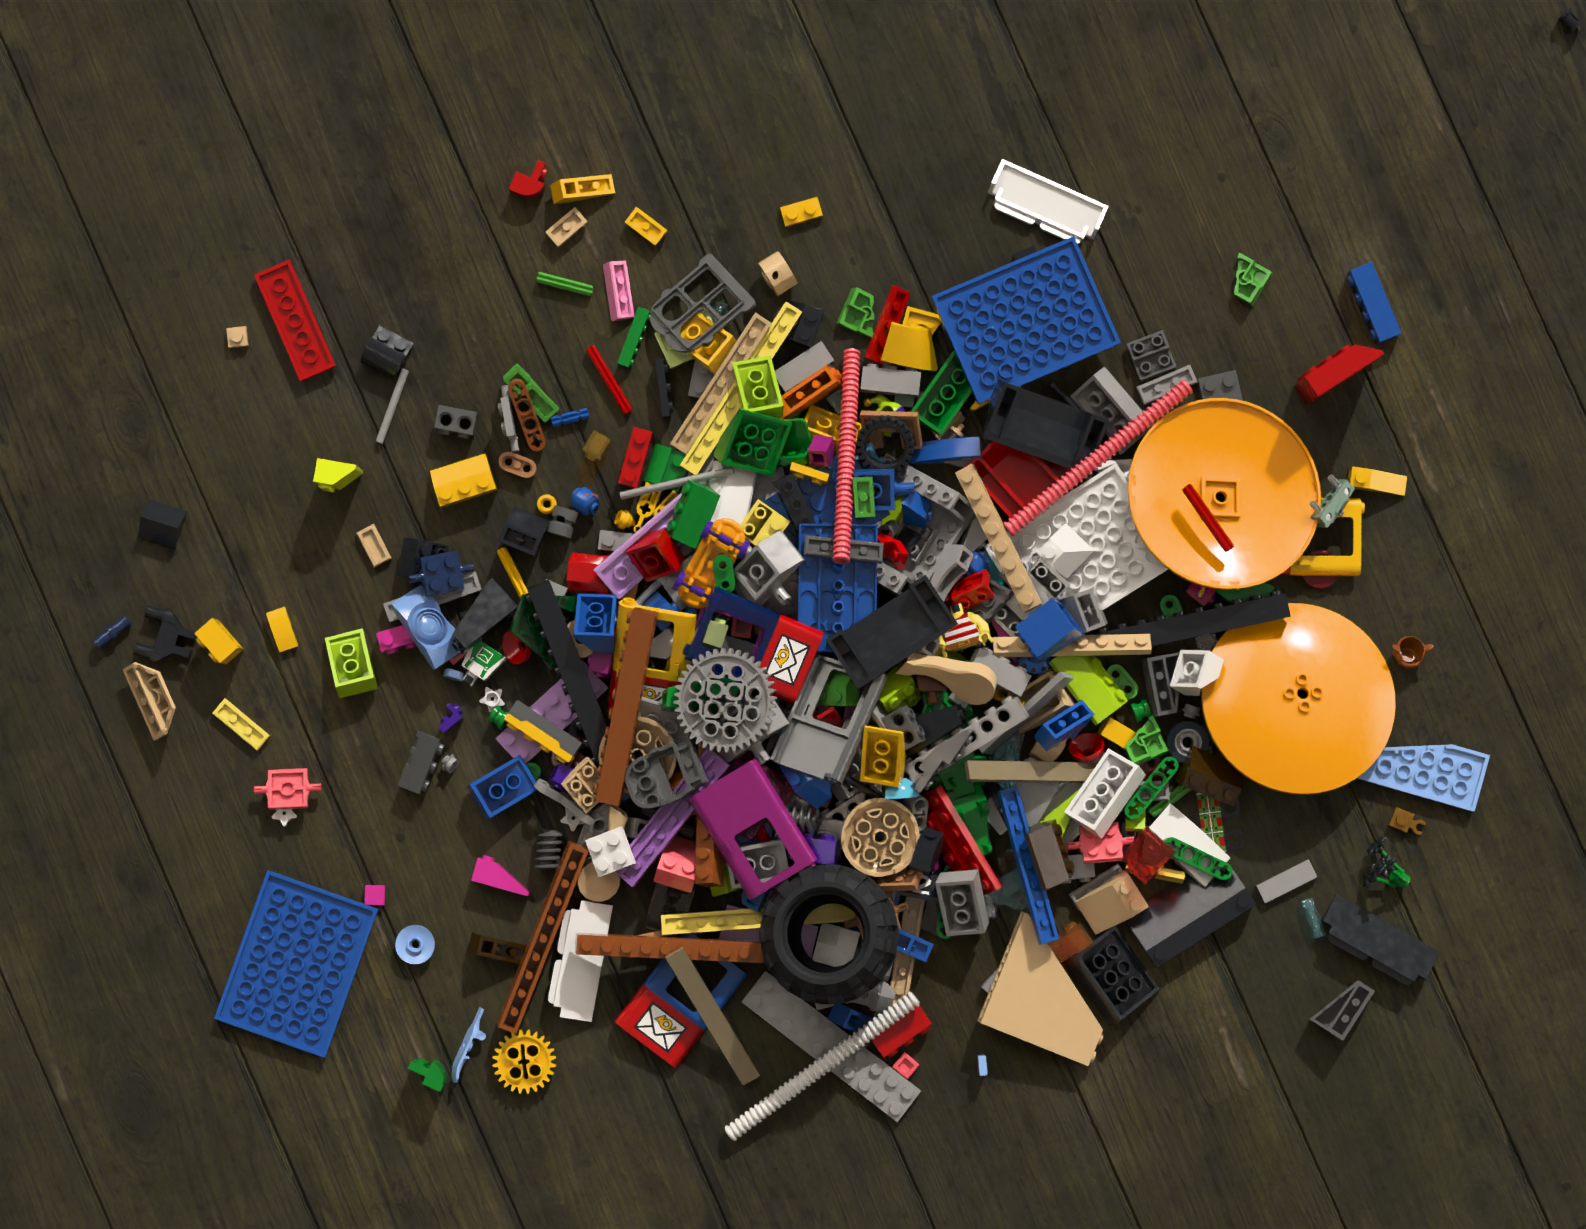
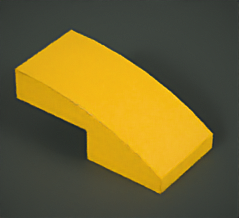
M282 607L267 612L266 615L279 652L297 647L298 642L286 608Z

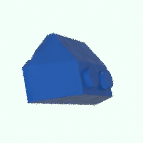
M779 765L795 793L815 808L819 809L832 797L830 782Z

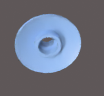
M410 925L400 931L396 938L395 947L397 954L403 961L410 964H420L427 961L433 954L435 941L432 933L427 928L420 925ZM413 941L419 942L418 948L413 947Z

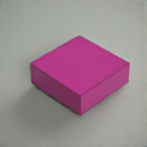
M365 885V904L385 905V885Z

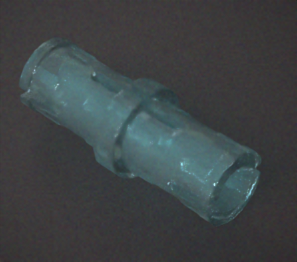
M1313 897L1301 901L1307 917L1306 922H1309L1314 939L1326 935L1321 923V915L1316 910Z

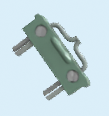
M1329 475L1327 479L1333 486L1321 501V507L1315 500L1309 503L1314 510L1310 518L1318 521L1317 527L1327 528L1338 516H1343V508L1355 490V486H1352L1347 479H1336L1333 475Z

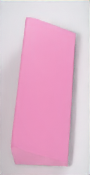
M611 261L603 264L611 321L634 318L626 261Z

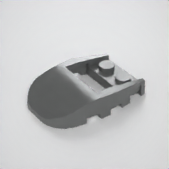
M686 738V742H672L663 747H655L643 757L640 756L628 766L625 782L630 797L637 806L641 808H657L687 798L709 782L693 739ZM673 753L676 755L687 785V789L673 794L661 761L662 758Z

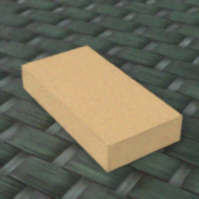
M374 524L357 532L374 568L392 559Z

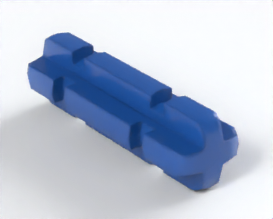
M584 408L578 412L572 411L561 414V416H552L551 422L553 427H558L561 424L577 422L579 419H588L589 413L587 408Z

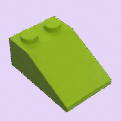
M771 356L732 362L740 408L776 418H783L784 405Z
M363 628L325 638L339 698L378 689Z

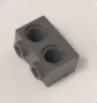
M439 405L434 428L439 430V434L450 436L451 432L458 434L457 437L469 439V436L474 437L479 414L474 411ZM445 416H450L452 419L451 424L448 426L442 425L441 422ZM463 420L471 422V426L466 430L461 428Z
M908 705L882 718L887 729L904 732L905 752L926 741L924 737L925 732L920 725L918 726L915 720V713ZM899 715L904 718L903 725L898 722ZM908 732H910L913 735L912 742H910L907 738Z

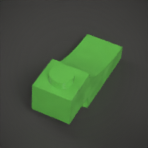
M517 363L503 376L504 381L508 385L513 379L524 381L535 412L544 422L549 420L559 410V407ZM515 384L513 390L517 391L519 398L523 397L520 393L522 386Z

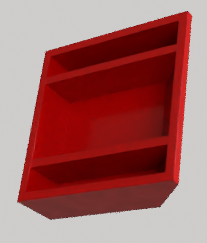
M1346 345L1334 355L1321 361L1316 367L1313 366L1297 378L1298 383L1294 386L1306 405L1372 364L1384 352L1360 345H1353L1352 347Z
M994 441L981 452L980 458H974L966 465H975L992 502L1007 519H1012L1014 514L1017 515L1019 510L1022 511L1024 506L1027 507L1029 502L1032 503L1033 499H1037V495L1041 496L1042 491L1046 492L1047 487L1051 488L1052 483L1056 484L1057 479L1061 480L1062 475L1065 476L1066 472L1071 471L1067 467Z

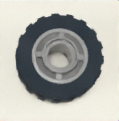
M1181 721L1171 726L1165 738L1169 756L1176 758L1180 763H1184L1190 747L1185 748L1182 742L1185 737L1191 739V745L1207 751L1210 740L1208 733L1204 730L1205 728L1193 721Z

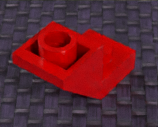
M878 531V543H884L883 558H890V561L897 570L904 569L909 553L902 542Z

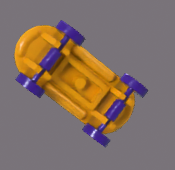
M722 518L715 522L707 521L699 536L702 540L685 572L680 571L672 586V589L678 590V595L682 602L691 608L701 609L709 605L708 608L714 611L722 597V593L717 590L713 569L715 557L719 554H726L731 557L734 564L737 558H743L751 543L745 540V534L740 524L729 518ZM722 561L719 563V566L725 568L727 564Z

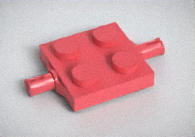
M307 768L268 770L266 786H254V794L267 795L269 810L308 808L310 792H321L322 785L321 783H309Z
M1118 822L1112 823L1102 839L1079 825V841L1067 842L1068 850L1080 849L1084 864L1123 861V845H1135L1134 836L1122 837Z

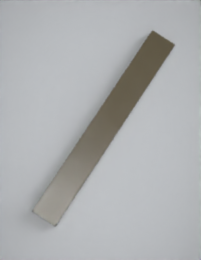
M967 760L964 764L967 782L1085 783L1098 763Z
M681 947L665 956L742 1085L759 1077V1072L684 948Z

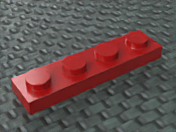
M895 285L891 286L865 358L880 365L884 364L885 361L881 360L891 323H900L911 294L910 292Z

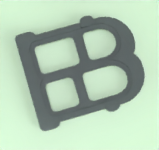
M709 253L700 260L698 267L673 288L662 292L661 298L651 307L650 321L655 331L665 336L666 342L673 350L683 353L692 352L704 344H711L714 341L713 336L742 312L747 313L756 306V302L720 262ZM709 270L720 283L703 299L695 303L684 292V289L703 272ZM728 290L736 298L738 304L726 315L720 316L710 306V302L721 292ZM674 297H679L688 307V311L677 320H666L662 315L664 306ZM700 310H704L713 319L714 324L697 339L691 341L684 340L680 334L682 326Z

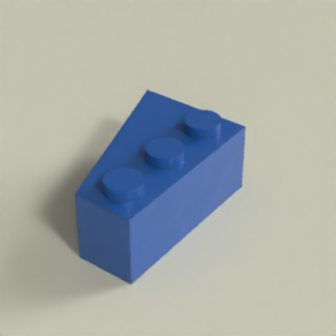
M657 590L642 604V606L681 612L674 602L669 604ZM657 619L656 626L663 632L667 628H672L674 623Z

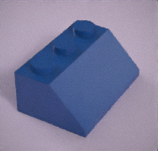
M577 594L574 638L593 652L614 653L617 595Z

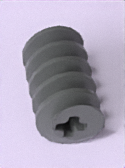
M787 804L786 809L801 832H806L808 829L809 833H814L819 823L820 810L817 809L816 813L813 814L812 808H809L808 812L805 813V808L802 807L800 812H798L797 806H794L792 811H790V807Z
M539 829L544 832L538 835L543 841L537 842V845L542 847V849L536 850V853L540 854L541 857L535 858V861L539 862L540 865H536L534 868L553 870V868H557L559 865L554 861L560 859V856L555 853L561 851L556 845L562 844V841L557 839V837L562 836L563 833L556 830Z

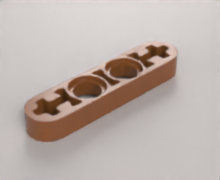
M513 379L508 386L509 394L528 446L533 451H540L545 447V436L526 384L521 379ZM515 384L522 386L520 393L523 397L518 398L517 391L512 390ZM525 401L529 404V408L526 411H521L518 408V404ZM533 419L536 422L535 427L527 428L525 426L526 420ZM536 432L537 439L542 440L539 446H536L535 443L532 444L534 438L531 433Z

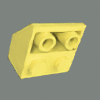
M758 499L740 526L743 528L745 539L757 545L781 530L783 532L790 521Z

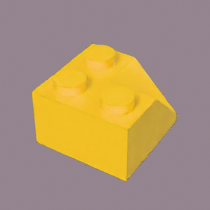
M211 618L194 633L198 637L195 640L202 648L207 647L210 651L208 655L215 663L227 664L243 650L242 646L217 619Z

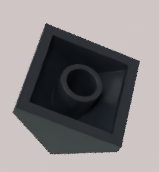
M150 500L140 517L138 537L176 549L187 511Z

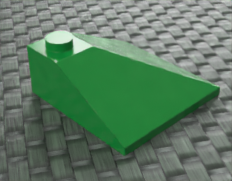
M739 408L719 438L713 456L721 464L773 477L793 423L788 420Z

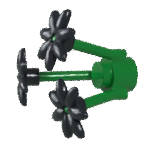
M1379 837L1367 849L1369 856L1373 852H1378L1385 857V859L1379 858L1381 864H1372L1371 867H1367V874L1363 876L1365 879L1363 887L1366 886L1367 889L1370 886V882L1375 881L1389 885L1393 889L1396 886L1404 889L1410 882V876L1404 873L1405 870L1396 864V859H1392L1391 854H1387L1384 851V841L1387 837ZM1388 872L1391 873L1390 876H1389V879H1390L1391 881H1388V880L1382 879V878H1380V877H1377V876H1380L1382 873H1383L1384 877H1387V876H1388Z

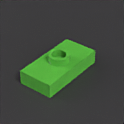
M873 476L853 478L855 518L875 517Z

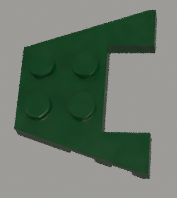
M522 594L509 632L554 668V666H557L555 659H550L547 648L550 647L546 646L547 640L543 641L539 632L542 630L540 622H535L532 614L535 611L533 604L529 605L525 594ZM556 596L561 609L576 614L577 596Z

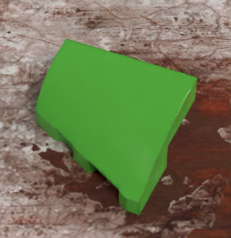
M1239 253L1234 295L1253 307L1272 277L1273 272Z
M857 287L851 288L837 324L872 339L874 334L872 322L874 320V313L872 311L874 296Z
M1150 716L1145 725L1125 745L1128 759L1137 765L1162 756L1169 751L1160 734L1161 731L1154 716Z

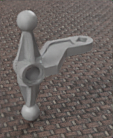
M538 779L534 784L538 791L561 803L584 822L577 844L586 847L585 840L607 831L608 804L601 803L596 809L584 813L565 791L559 792L555 790L551 784L542 779Z

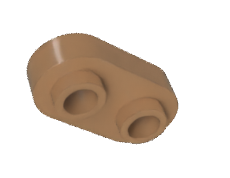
M504 452L499 457V466L506 472L525 479L532 478L536 474L537 467L531 459L512 452ZM507 459H512L511 465L505 464ZM527 465L530 466L531 470L529 472H524V467Z

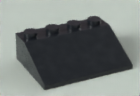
M1116 926L1103 932L1064 961L1109 1026L1121 1021L1160 990Z

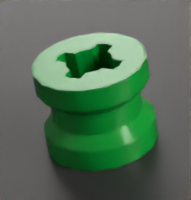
M1146 699L1141 700L1138 704H1130L1136 722H1140L1142 718L1152 716Z
M497 705L491 712L487 722L490 724L494 723L498 729L502 730L508 723L504 718L509 712L502 711V708Z

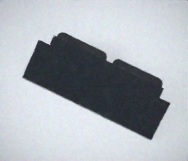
M1337 893L1321 919L1322 922L1331 925L1327 932L1329 933L1328 940L1361 960H1366L1368 956L1373 958V967L1405 985L1411 984L1412 981L1415 982L1418 975L1427 980L1439 954V951Z

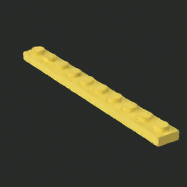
M785 302L749 359L771 356V359H773L801 316L802 311ZM735 381L680 464L681 467L694 475L700 472L718 444L719 438L740 408Z
M826 904L813 910L803 925L844 922L854 919L855 913L840 904ZM762 908L761 912H756L753 909L661 915L662 935L760 928L764 908Z

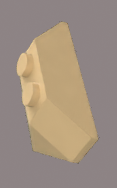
M135 662L122 670L155 741L168 733L176 707L161 673Z

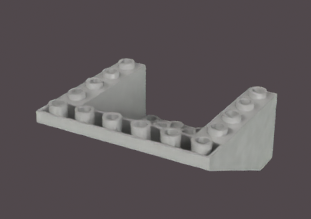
M887 453L883 457L884 463L897 460ZM909 465L903 467L901 471H896L895 481L897 483L915 482V487L910 489H915L916 493L931 503V510L934 511L932 522H928L927 529L906 525L922 535V537L907 558L904 569L897 570L892 563L884 558L882 564H877V585L896 597L908 590L910 584L924 575L931 582L945 544L956 545L975 515L970 502L959 492ZM874 485V490L878 492L880 488ZM882 520L876 523L878 528L882 526ZM904 521L902 522L901 530L905 526Z

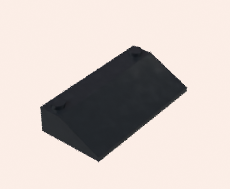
M997 380L989 404L983 438L1069 469H1074L1076 464L1079 465L1081 460L1084 461L1086 456L1089 457L1091 452L1094 453L1095 449H1099L1110 420Z
M924 575L910 584L908 590L845 631L843 629L839 630L827 638L826 642L853 683L860 689L957 626L958 623L927 576Z
M1225 866L1221 868L1220 876H1222L1223 874H1227V871H1225ZM1233 869L1229 879L1219 880L1213 878L1206 887H1203L1193 877L1188 875L1184 878L1183 884L1175 883L1146 902L1149 906L1148 908L1126 920V923L1154 967H1159L1256 905Z

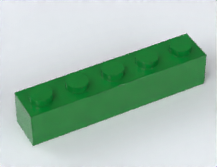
M638 307L618 359V365L628 369L630 366H633V357L637 355L639 350L637 346L641 344L643 339L641 337L642 333H645L647 329L646 322L650 320L649 310Z

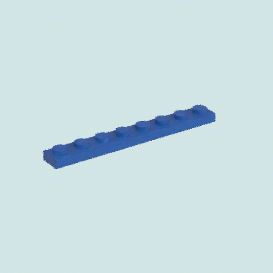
M1018 786L997 791L1038 944L1058 940L1059 936L1047 892L1042 889L1025 838V834L1029 831V826Z

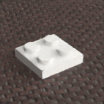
M623 826L585 840L598 877L636 864Z

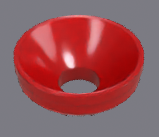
M509 630L505 633L502 646L508 661L513 664L526 662L532 650L526 645L525 650L522 647V642Z
M1093 732L1077 735L1069 744V752L1072 758L1079 762H1094L1104 751L1103 738ZM1087 752H1094L1090 756H1084Z

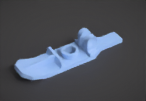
M479 1007L473 1023L467 1030L453 1062L451 1076L454 1083L458 1082L459 1073L466 1059L470 1058L466 1054L467 1051L469 1052L472 1049L473 1038L479 1040L486 1038L485 1033L479 1030L480 1018L484 1012V1009Z

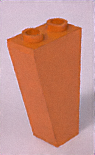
M826 365L782 395L784 409L783 418L780 419L792 418L841 388L843 377L840 371Z

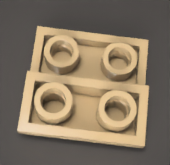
M585 757L561 783L584 813L589 812L599 803L596 801L597 795H594L596 783L599 784L600 776H597L598 768L589 757Z

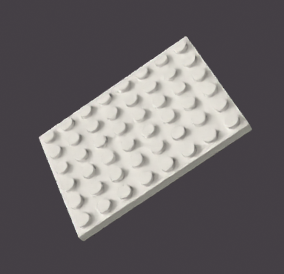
M1117 463L1070 491L1063 498H1059L1058 502L1055 501L1054 505H1050L1048 510L1045 509V512L1040 513L1039 517L1036 516L1034 521L1031 520L1030 524H1026V527L1024 529L1021 528L1019 533L1016 532L1015 536L1008 532L1027 572L1042 558L1036 552L1064 524H1067L1094 550L1067 579L1061 575L1070 586L1058 600L1094 587L1102 610L1168 570L1148 550L1135 528L1128 503V480ZM990 543L984 546L998 570L1003 572Z

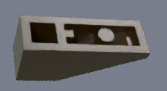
M472 932L467 951L484 957L520 964L527 945Z

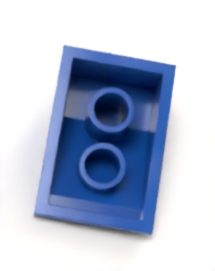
M521 755L467 786L486 820L537 791L534 787L536 781Z

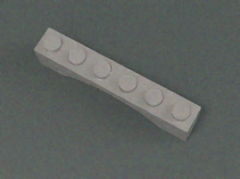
M945 544L932 576L931 584L943 602L954 584L968 571L974 554L963 545ZM939 637L917 652L921 655L935 656L940 643Z

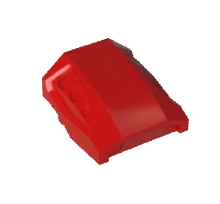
M573 552L568 562L566 579L568 591L610 595L609 588L594 572V569L608 556Z

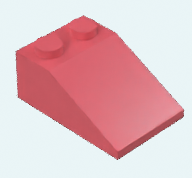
M675 835L662 852L653 882L691 893L695 883L696 842Z

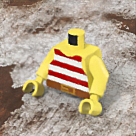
M961 603L950 606L952 615L958 625L939 637L940 643L935 656L942 654L944 658H947L946 649L948 652H955L981 643L983 646H986L985 642L988 639L991 643L994 642L990 635L988 623L972 612L964 613Z

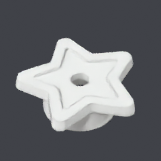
M486 687L485 696L479 702L486 704L489 712H492L497 705L504 706L505 703L500 698L502 689L493 691Z
M565 807L566 816L561 819V823L569 824L571 831H574L577 825L584 824V822Z
M278 809L272 816V819L280 820L284 827L288 821L297 818L292 809Z

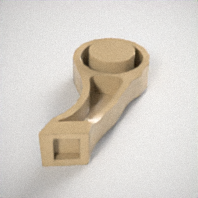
M918 652L898 663L895 673L905 676L926 675L935 678L946 685L959 699L974 705L989 702L994 696L997 686V677L988 666L981 663L964 662L939 656L921 655Z
M608 804L607 832L621 826L624 829L628 820L627 813L618 806ZM589 857L583 864L577 883L580 892L585 898L602 902L616 894L621 877L616 872L598 877L592 858Z

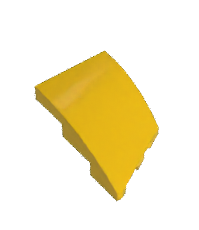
M892 322L881 360L911 368L937 371L938 365L931 329L916 324H911V327Z

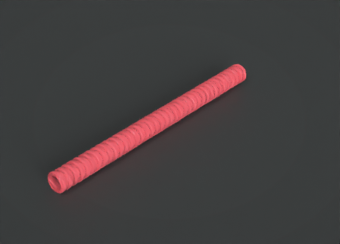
M853 348L843 351L841 422L839 425L837 494L833 537L834 551L832 561L837 564L850 562L851 511L853 510L852 494L855 471L854 455L856 452L858 378L861 354L859 350Z
M1181 380L1180 384L1177 383L1175 388L1172 387L1170 392H1166L1165 396L1162 395L1161 399H1157L1156 403L1151 404V407L1148 406L1146 411L1143 410L1141 415H1137L1138 418H1133V422H1128V426H1123V430H1118V434H1113V438L1110 437L1108 442L1105 441L1103 446L1100 445L1099 449L1094 450V453L1091 452L1090 456H1086L1084 461L1081 460L1079 465L1076 464L1074 469L1071 468V471L1066 472L1065 476L1062 475L1061 480L1057 479L1056 484L1052 483L1051 488L1047 487L1046 492L1042 491L1041 496L1037 495V499H1033L1032 503L1029 502L1027 507L1024 506L1023 510H1019L1017 515L1014 514L1012 519H1008V522L1005 521L1003 524L1006 530L1015 536L1016 532L1019 533L1020 529H1024L1026 524L1029 525L1031 520L1034 521L1036 516L1039 517L1040 513L1045 512V509L1048 510L1050 505L1053 506L1055 501H1059L1058 498H1063V494H1068V490H1073V486H1078V482H1083V478H1088V474H1093V470L1096 471L1098 466L1101 467L1102 463L1105 464L1106 460H1110L1112 455L1115 456L1117 451L1120 452L1122 447L1125 448L1126 444H1130L1131 440L1134 441L1135 437H1139L1141 432L1144 433V429H1149V425H1154V421H1159V417H1164V413H1169V409H1174V405L1177 406L1179 401L1182 402L1183 398L1188 397V394L1191 395L1193 390L1185 380Z

